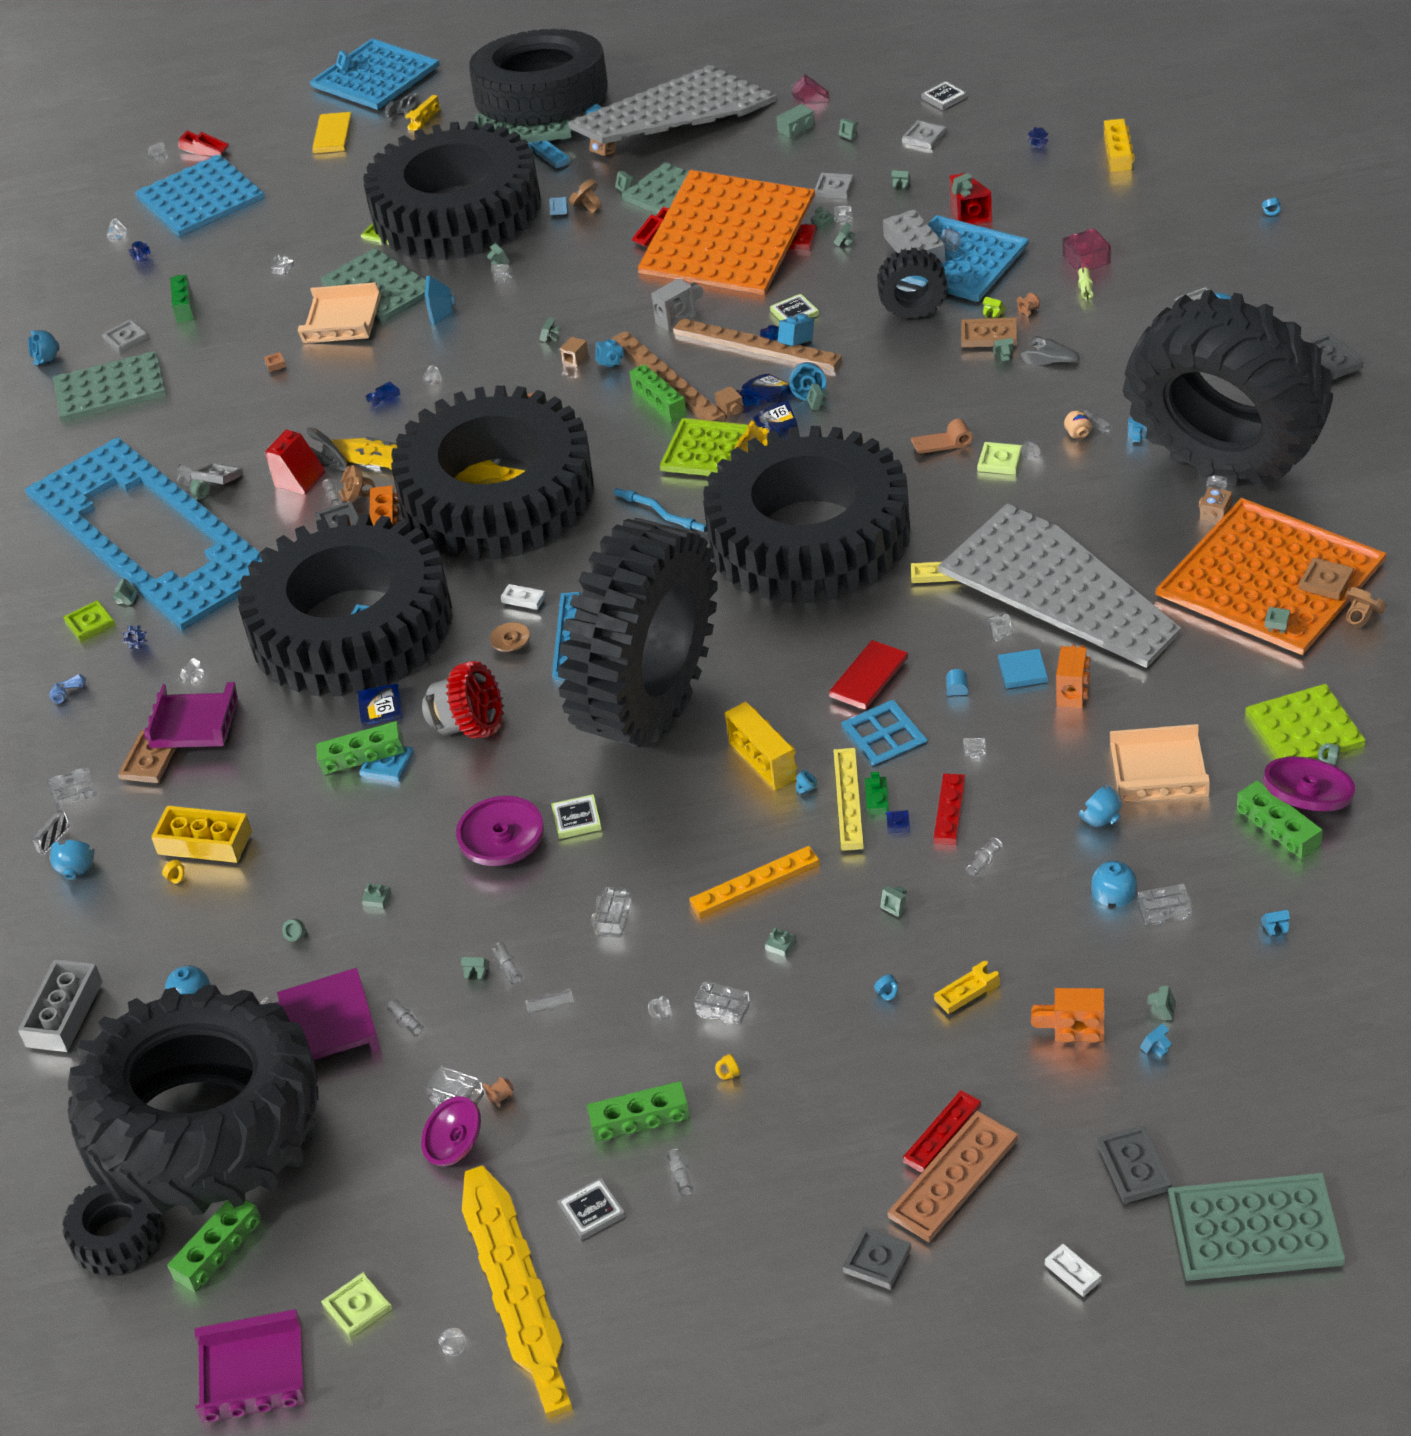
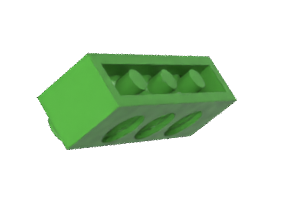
M643 364L629 371L632 389L669 422L673 423L687 416L684 397L647 365Z
M397 721L316 743L317 761L324 775L362 765L367 761L373 762L378 759L405 753L403 734Z
M1258 780L1237 793V809L1239 812L1250 818L1258 827L1264 829L1273 839L1278 840L1290 852L1295 853L1301 859L1321 846L1323 830L1291 805L1273 796Z
M681 1081L586 1104L595 1142L690 1118Z
M245 1199V1204L234 1208L229 1200H227L169 1262L167 1266L173 1279L194 1292L201 1285H204L210 1275L225 1262L230 1253L240 1246L242 1240L250 1231L257 1227L261 1217L256 1205Z

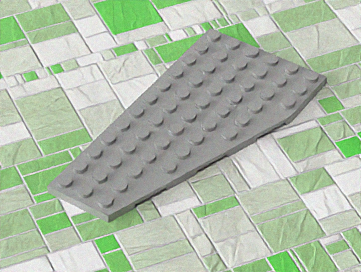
M707 65L705 68L695 70L680 78L672 79L670 82L660 84L645 92L637 93L635 96L612 103L610 106L602 107L600 110L590 112L585 116L577 117L569 122V128L604 144L619 141L621 137H629L633 134L644 132L645 135L668 131V127H678L691 123L693 126L713 122L715 118H723L732 114L742 116L776 102L777 95L769 90L760 88L758 85L741 80L735 75H730L723 70L716 69L712 65Z
M1008 503L938 565V572L1146 668L1181 633L1179 625L1059 526Z

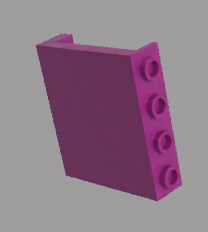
M227 682L224 693L167 694L166 684H162L160 692L157 693L156 704H153L152 716H149L148 727H145L144 736L149 742V747L224 746L238 701L235 682Z
M357 968L277 992L279 1001L275 1003L284 1008L290 1022H298L302 1027L313 1060L369 1043L372 1052L381 1049Z
M296 1309L194 1328L199 1350V1405H195V1410L201 1423L216 1422L219 1419L229 1417H242L245 1414L255 1412H268L276 1408H289L305 1403L302 1322Z

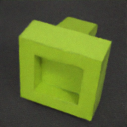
M985 297L983 301V314L986 318H988L991 312H994L993 318H999L1001 314L1004 315L1006 307L1002 301Z

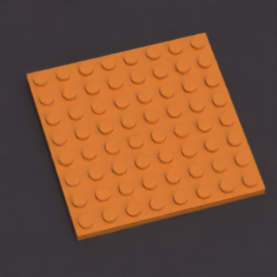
M690 170L637 267L638 272L671 279L680 278L683 281L765 295L816 195L815 190Z
M1240 498L1156 588V595L1304 655L1350 602L1344 596L1347 589H1351V587L1361 589L1386 560L1387 553ZM1313 557L1354 568L1353 575L1339 600L1298 589L1299 582ZM1269 607L1290 610L1288 625L1283 633H1280V629L1273 628L1271 632L1265 627V619Z

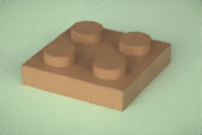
M1313 557L1299 582L1298 589L1339 600L1353 575L1354 568Z

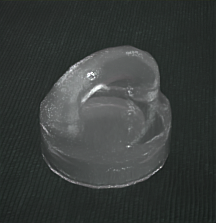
M431 365L426 370L423 380L428 384H439L442 376L438 368Z
M1027 439L1021 448L1022 455L1029 460L1036 459L1041 452L1040 444L1032 439Z
M1211 476L1206 479L1207 490L1209 487L1220 486L1221 490H1226V477Z
M666 995L657 997L649 1002L648 1011L651 1017L656 1020H665L671 1017L670 1003ZM658 1004L659 1014L654 1011V1005Z
M449 1328L440 1334L438 1343L444 1354L455 1355L463 1350L465 1339L459 1328Z

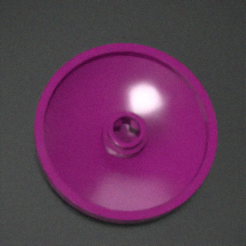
M1296 756L1283 757L1271 761L1264 771L1263 783L1266 789L1279 800L1295 807L1314 811H1333L1348 806L1354 797L1355 784L1351 777L1338 767L1321 760Z
M496 796L476 803L462 815L456 828V838L461 852L471 861L487 866L507 865L525 858L537 848L544 834V823L538 808L530 801L516 796Z

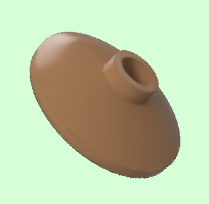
M517 622L502 624L496 627L490 634L491 645L495 649L504 652L518 650L525 646L530 639L529 629Z

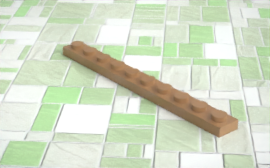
M681 318L673 328L676 335L797 363L812 362L822 369L835 371L842 362V355L801 345L790 346L779 343L775 339Z
M624 331L611 338L620 344L624 354L638 366L647 365L685 399V406L699 419L716 422L726 420L725 414L629 332Z

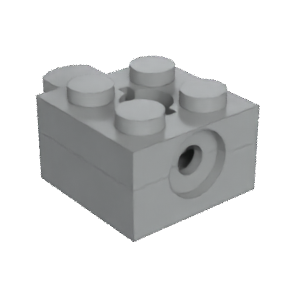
M677 278L651 293L655 323L670 331L681 318L689 320L696 316L694 301L702 297L703 288L695 282L688 284L682 279Z

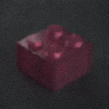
M1095 228L1062 238L1063 257L1077 272L1080 268L1084 272V267L1092 270L1111 264V245Z

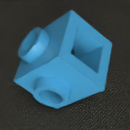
M607 339L606 342H596L595 359L599 365L607 367L621 365L624 350L616 340Z

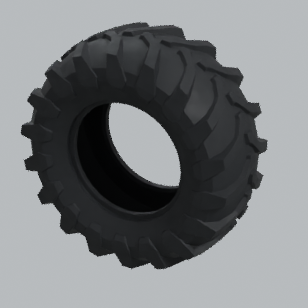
M1204 290L1199 300H1192L1185 294L1175 301L1172 309L1166 307L1152 321V327L1148 326L1131 353L1124 374L1126 378L1123 386V395L1131 402L1130 416L1132 419L1147 427L1146 438L1152 444L1167 448L1170 451V459L1175 463L1187 462L1197 467L1198 475L1205 478L1211 473L1223 476L1228 485H1236L1239 479H1249L1255 486H1260L1264 484L1268 475H1273L1280 480L1291 470L1293 465H1296L1307 455L1312 447L1311 444L1314 445L1317 441L1333 402V393L1331 392L1333 375L1330 369L1321 365L1322 350L1318 345L1306 342L1301 338L1300 325L1294 321H1281L1273 315L1274 307L1266 303L1259 307L1245 303L1243 295L1239 293H1233L1231 299L1218 298L1212 290ZM1200 372L1217 376L1236 386L1248 396L1255 406L1245 405L1224 396L1214 389Z
M204 985L196 993L181 995L176 987L165 989L161 999L146 1004L138 998L129 1001V1012L118 1019L103 1016L97 1022L101 1033L94 1040L80 1041L77 1047V1057L80 1064L70 1068L68 1090L72 1091V1096L69 1097L68 1117L69 1123H71L72 1136L91 1179L97 1185H107L117 1201L128 1204L142 1200L151 1213L164 1214L174 1206H186L193 1216L205 1214L212 1203L229 1200L233 1207L236 1208L245 1204L247 1192L258 1186L272 1191L279 1185L277 1173L285 1166L299 1167L302 1162L303 1152L301 1145L303 1141L313 1139L316 1127V1119L312 1116L317 1107V1100H319V1091L316 1084L318 1083L317 1072L302 1027L298 1022H290L284 1008L275 1002L260 1004L254 993L247 990L224 995L221 994L216 985ZM190 1083H220L241 1091V1093L227 1103L201 1112L172 1113L147 1105V1103L162 1092Z

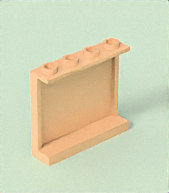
M376 283L310 289L314 299L306 325L298 327V333L303 343L369 338L381 298Z
M1198 724L1110 731V750L1117 792L1121 796L1122 803L1209 796L1210 780L1209 775H1206L1198 737Z

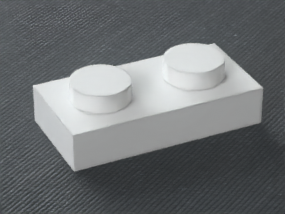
M508 584L501 595V602L538 610L546 595L543 590Z
M1064 1244L1045 1259V1265L1082 1297L1101 1282V1275Z

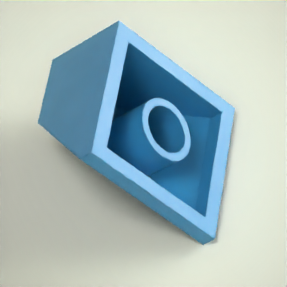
M426 276L425 301L430 323L435 325L452 313L453 306L456 305L455 295H451L450 288L431 276Z

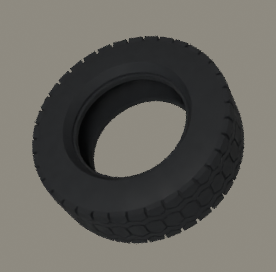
M539 29L538 31L519 32L516 35L511 34L506 36V38L502 37L484 45L473 54L469 62V72L476 108L485 117L495 121L498 120V122L539 124V122L548 123L550 121L562 120V118L567 119L579 115L593 105L600 103L608 90L602 44L595 37L575 30Z

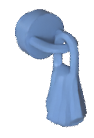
M78 674L64 682L55 683L50 690V699L54 703H62L66 699L65 689L83 688L86 678L82 674Z

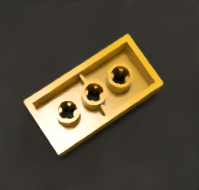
M745 701L724 712L729 744L775 791L797 780V765L794 758L796 752L793 745L787 743L781 733L775 731L769 721L759 715L755 707L752 708Z
M166 806L151 838L158 855L238 863L252 833V829L246 813Z

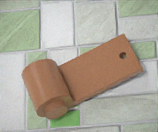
M962 419L952 420L948 424L947 432L911 437V442L918 454L966 447L973 440L971 431Z

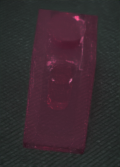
M805 73L792 86L793 98L801 101L803 104L824 103L829 100V91Z

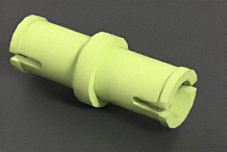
M1084 267L1083 273L1082 268H1080L1078 271V286L1081 289V296L1083 299H1087L1088 294L1090 299L1093 296V281L1090 278V270Z

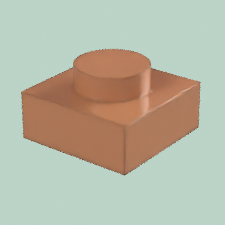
M281 352L264 357L269 372L278 371L286 367Z

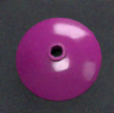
M456 1096L447 1099L432 1112L424 1126L421 1138L422 1152L429 1162L436 1166H449L458 1162L470 1152L478 1139L481 1128V1114L475 1102L467 1097Z

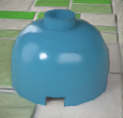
M45 330L30 331L32 337H28V349L30 357L34 356L36 360L32 361L33 364L44 365L52 362L57 355V351L60 349L59 342L55 340L51 333Z
M812 362L798 364L792 370L789 379L792 393L801 400H807L811 384H818L821 390L826 388L824 371Z
M1106 783V789L1103 786L1099 788L1085 803L1088 807L1085 812L1080 810L1078 814L1086 823L1097 828L1104 827L1109 823L1114 825L1121 817L1119 814L1122 808L1121 796L1116 789L1109 783Z
M66 840L65 844L59 845L58 841L51 845L50 863L52 868L65 879H75L90 870L95 850L94 848L90 850V845L81 841Z
M1108 861L1101 864L1094 871L1091 879V892L1096 901L1108 906V903L1116 904V907L1130 903L1136 896V875L1127 864L1119 861Z
M184 965L176 968L169 974L164 988L176 987L180 995L196 993L204 985H211L202 969L192 965Z

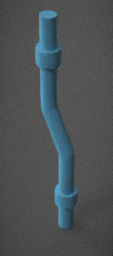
M614 489V495L625 498L626 501L632 503L638 502L651 506L666 521L682 525L685 529L707 532L706 524L696 522L693 518H683L670 514L655 499L639 495L632 490Z

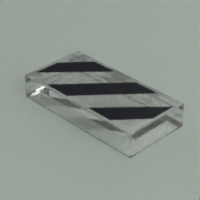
M58 809L32 837L38 853L44 855L51 845L70 827L64 811Z

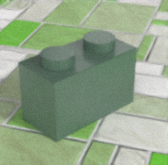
M803 104L776 117L778 132L789 138L815 125L814 111Z

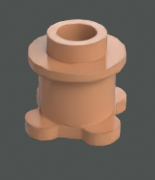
M1028 293L1025 298L1019 296L1016 299L1018 311L1024 313L1027 317L1031 315V310H1036L1040 307V299L1036 294Z
M498 1077V1081L491 1086L487 1083L483 1084L487 1098L497 1109L501 1108V1101L507 1097H513L512 1091H514V1087L508 1078Z

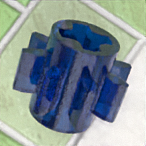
M1034 127L1033 131L1030 130L1027 135L1030 137L1027 142L1033 148L1039 147L1041 149L1043 144L1046 145L1049 140L1046 138L1048 133H1046L1043 127Z
M142 241L132 243V249H128L130 257L133 260L136 259L137 262L147 260V254H151L147 243Z
M132 625L127 626L128 631L122 632L124 635L122 643L129 644L128 649H133L134 646L137 649L142 648L141 643L148 641L145 639L147 631L140 630L141 625H137L135 629Z

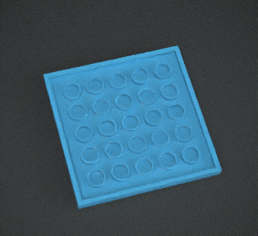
M372 38L349 54L353 58L352 61L356 62L354 68L348 67L347 72L341 71L335 63L313 78L310 84L311 87L378 110L409 87H412L416 82L423 79L430 72H433L440 66V63L437 59Z
M220 154L135 191L136 197L179 237L265 198L262 190Z
M935 215L927 224L945 244V263H942L946 273L947 293L979 302L1029 245V239L939 215ZM909 276L901 280L922 287L928 282L927 279L921 276Z

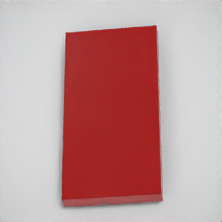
M871 640L829 690V697L866 710L908 659V652Z

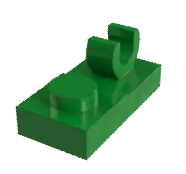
M871 772V778H865L867 815L888 814L887 778L880 777L879 772Z

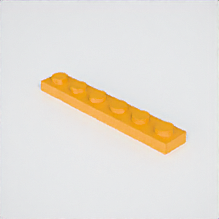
M806 846L689 898L690 905L701 919L820 866L819 858L810 846Z

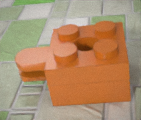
M1071 644V647L1061 646L1056 673V701L1058 707L1082 708L1083 701L1088 699V687L1086 685H1090L1091 672H1088L1087 669L1090 670L1091 657H1087V648L1084 645L1076 647V644Z
M1055 988V1005H1034L1031 1008L1032 1026L1035 1028H1055V1041L1104 1042V988Z

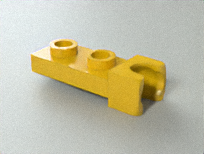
M430 96L417 109L411 110L405 116L406 119L411 118V122L407 127L409 130L416 131L423 128L424 124L440 110L438 96Z
M982 961L972 967L971 972L936 992L934 1000L950 1014L985 992L988 994L999 987V972L994 971L988 974V962Z

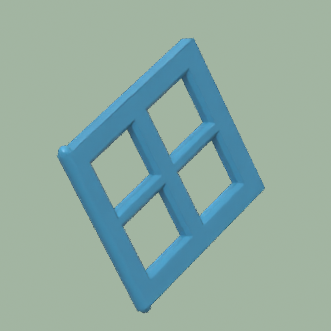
M894 700L841 722L844 730L874 766L928 741V738H925ZM891 711L899 722L884 728L875 717ZM870 720L878 731L862 737L854 726ZM906 728L914 739L899 746L890 734ZM885 738L893 749L877 755L869 744Z

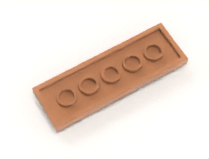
M976 1111L890 1208L888 1218L930 1243L1018 1141V1134L983 1113Z

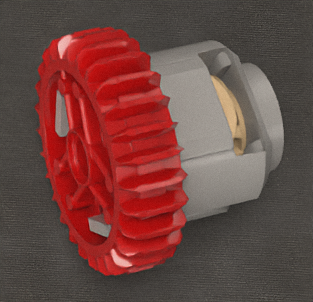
M470 661L461 663L452 669L449 673L450 677L443 681L432 683L423 698L422 711L427 723L439 733L452 735L464 732V735H468L470 738L480 739L493 735L501 727V722H503L501 716L504 715L502 708L505 706L502 704L503 697L500 694L502 690L498 688L499 682L495 681V675H491V670L487 669V666L482 665L481 662Z

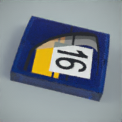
M770 373L750 379L741 388L768 403L780 402L782 395L793 394L789 383Z
M788 400L774 404L753 417V421H755L758 427L767 428L769 432L777 431L779 436L780 432L787 431L792 427H798Z
M398 683L358 691L362 726L403 718Z

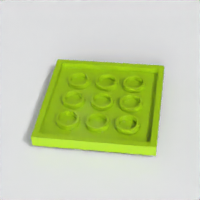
M682 418L660 463V470L709 476L711 472L718 473V462L721 459L731 461L730 452L734 450L736 443L743 436L748 425Z
M1326 684L1247 706L1245 709V714L1275 759L1296 756L1319 760L1318 751L1325 743L1340 745V754L1365 747L1366 740ZM1329 749L1324 751V758H1328Z

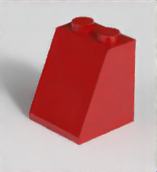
M966 173L949 175L950 205L955 219L973 225L992 222L991 190L972 177V189L969 190L971 195L966 197L960 193L955 195L952 192L954 178Z
M285 429L265 451L275 487L305 495L325 474L324 467L301 433Z

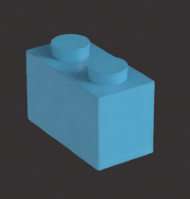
M799 313L797 316H788L787 319L781 320L779 322L777 342L795 346L811 341L815 319L809 318L807 314Z

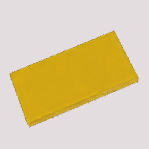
M351 112L320 114L312 148L313 153L345 151L352 119Z

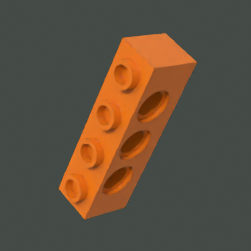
M393 485L370 488V517L373 526L381 515L390 517L393 526L399 522L397 517L399 516V500L397 492L394 493Z

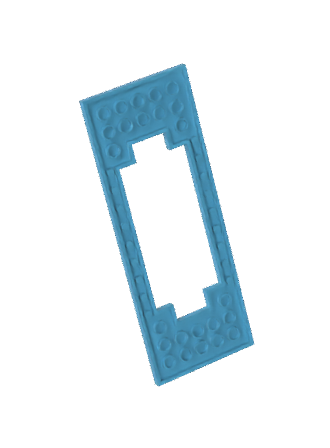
M118 437L25 488L26 495L121 578H125L144 598L181 630L237 598L238 591L242 590L240 584L242 576H250L249 564L252 560L262 562L259 551ZM116 483L126 491L140 483H144L216 543L204 551L205 557L211 562L191 572L184 578L179 577L170 570L159 578L154 579L82 517L95 509L94 504L89 499Z

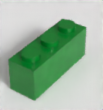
M187 274L170 277L171 302L176 322L194 320L192 290Z

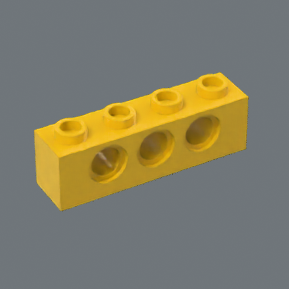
M1124 119L1104 120V139L1110 171L1131 170V163H1134V153L1129 126L1125 125Z

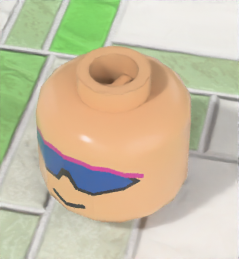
M1072 411L1064 420L1065 429L1073 439L1085 438L1092 430V423L1083 411Z

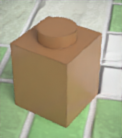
M571 336L560 348L562 363L578 367L589 356L587 341Z
M731 386L715 393L716 407L727 418L744 412L742 396Z

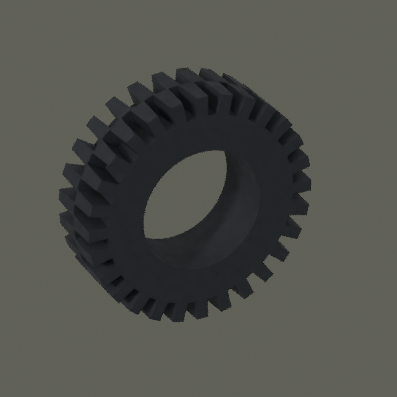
M469 121L465 129H460L459 122H450V128L446 131H442L440 124L432 125L433 133L426 135L422 128L414 131V140L405 135L399 137V146L389 143L384 147L385 154L377 153L373 157L374 163H368L366 167L367 173L364 174L363 185L376 235L379 234L383 244H387L386 240H388L391 250L396 252L402 249L403 255L409 257L417 251L419 259L427 260L430 254L435 251L437 260H446L448 251H454L456 259L465 258L464 249L472 248L475 255L484 253L482 244L487 243L489 246H492L496 243L500 247V237L508 241L515 239V230L524 232L528 228L527 221L533 222L536 218V211L540 210L541 195L532 148H529V143L526 139L521 140L520 134L517 132L509 134L508 128L504 126L495 131L494 124L486 122L479 130L477 121ZM471 186L456 192L434 194L437 191L450 187Z
M498 385L495 387L494 396L486 397L484 387L474 388L475 399L467 400L463 391L454 394V406H450L442 398L434 402L436 414L424 408L418 413L419 423L410 420L405 425L406 434L398 435L396 438L397 448H393L391 453L393 460L391 467L403 519L405 518V521L408 522L410 531L415 528L422 530L425 540L430 538L434 542L436 551H440L447 545L449 555L459 557L467 546L469 558L480 560L483 548H489L491 558L494 560L502 559V547L511 546L514 557L523 555L522 542L529 541L532 547L537 550L544 547L543 533L556 541L562 537L561 525L572 529L577 524L576 515L583 516L587 511L586 501L591 502L594 479L586 430H584L583 421L580 417H575L574 409L570 406L563 408L561 399L554 396L547 401L543 391L536 390L528 399L526 387L517 386L511 397L507 395L505 385ZM491 459H517L532 465L522 474L494 484H470L455 479L466 468Z
M811 426L809 436L800 437L799 428L792 427L789 428V439L781 440L777 431L767 433L768 445L764 446L755 437L747 441L748 453L736 447L730 452L731 461L721 459L717 464L718 473H710L708 477L709 486H704L703 505L709 548L712 549L714 554L712 559H715L716 567L720 573L726 572L727 580L730 583L735 584L740 581L742 590L749 594L759 586L761 598L770 600L776 590L780 589L781 600L786 603H792L796 591H803L805 603H815V591L824 590L828 601L838 599V586L843 585L851 595L859 592V578L869 586L878 582V571L887 575L893 570V560L900 561L904 555L903 547H908L910 516L906 473H903L900 460L893 459V452L888 447L880 451L879 441L874 438L869 439L863 444L862 433L853 431L844 440L842 428L832 427L828 437H822L821 426ZM806 501L829 502L846 508L844 512L832 519L809 525L784 524L768 518L783 507Z
M360 514L356 525H351L348 515L338 516L337 527L334 528L328 527L326 519L317 520L318 532L310 534L304 525L295 529L297 541L293 542L285 535H282L276 539L278 551L265 547L260 552L262 562L252 560L249 564L250 576H242L240 581L242 590L238 591L237 598L239 612L256 663H259L261 671L266 676L271 673L273 681L280 686L287 681L290 690L298 693L307 685L310 695L320 696L325 685L328 684L332 697L342 696L344 685L347 683L352 684L355 694L365 693L364 680L371 678L374 679L378 688L388 685L386 673L389 671L399 679L408 676L406 661L418 668L425 664L424 652L436 653L439 649L438 639L446 638L448 634L447 624L452 622V604L439 551H436L434 542L430 538L425 540L422 530L415 528L410 531L408 522L402 520L393 526L390 517L381 515L373 526L370 514ZM374 590L385 593L383 597L370 607L351 615L335 618L307 615L321 601L342 592Z
M628 518L623 520V526L617 524L612 528V537L605 535L600 541L601 553L593 551L588 560L592 573L582 571L578 580L584 590L581 596L575 594L572 596L570 605L577 610L574 619H565L563 629L571 632L569 640L560 644L559 654L568 657L558 667V677L566 679L559 687V695L566 699L562 708L564 713L570 714L567 720L570 724L576 725V729L641 748L643 746L647 748L651 746L652 741L658 742L662 739V732L668 733L672 729L673 717L679 718L683 713L682 699L689 701L693 694L690 681L691 679L699 680L702 672L697 666L699 657L706 658L709 648L703 646L705 636L712 635L714 624L708 623V617L714 614L717 608V602L710 600L718 590V581L712 580L717 567L716 563L710 562L714 555L713 551L707 547L708 541L700 537V534L640 518H634V520Z

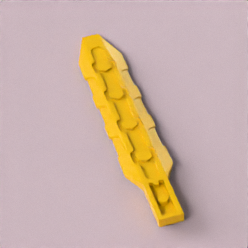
M366 438L331 439L346 461L367 466L386 467L392 470L391 463L393 460L391 453L393 448H397V445H384V443H381L383 441L365 440ZM359 448H363V449H364V454L362 455V454H360L359 451H355V450H357V449H359ZM374 452H380V453H381V455H376V454L371 455V454L374 453ZM486 460L466 468L455 479L470 484H494L512 479L525 472V470L502 467L491 460Z
M483 1165L467 1170L464 1177L462 1212L469 1233H472L478 1249V1259L481 1268L488 1278L496 1311L500 1313L512 1358L533 1376L547 1419L573 1410L558 1368L563 1341L544 1298L546 1294L541 1280L537 1278L531 1262V1253L527 1241L523 1239L518 1226L517 1214L510 1194Z

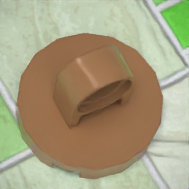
M594 179L587 180L579 186L580 190L577 194L574 192L571 195L569 202L574 207L583 203L590 212H596L602 206L601 201L594 194L598 184Z
M348 466L341 479L344 487L343 490L340 489V497L342 501H351L352 503L358 496L370 497V489L362 490V487L364 485H371V488H375L374 482L370 478L362 477V470L359 466Z
M1355 587L1348 588L1344 595L1352 603L1346 618L1355 628L1365 626L1372 612L1383 614L1387 607V604L1382 599L1378 598L1375 601L1371 597V593ZM1356 613H1362L1360 621H1352Z

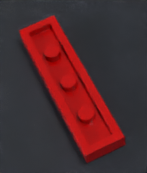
M943 773L934 831V844L956 845L965 774Z
M960 1090L903 1156V1162L922 1173L975 1112L981 1108V1101Z

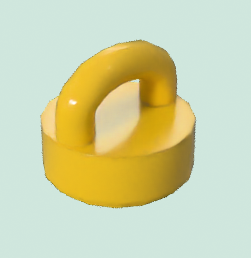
M172 860L164 866L162 875L168 881L179 884L185 875L184 865L178 860Z
M732 1054L723 1056L716 1063V1074L723 1080L733 1079L741 1073ZM722 1065H725L728 1073L724 1074L722 1072Z

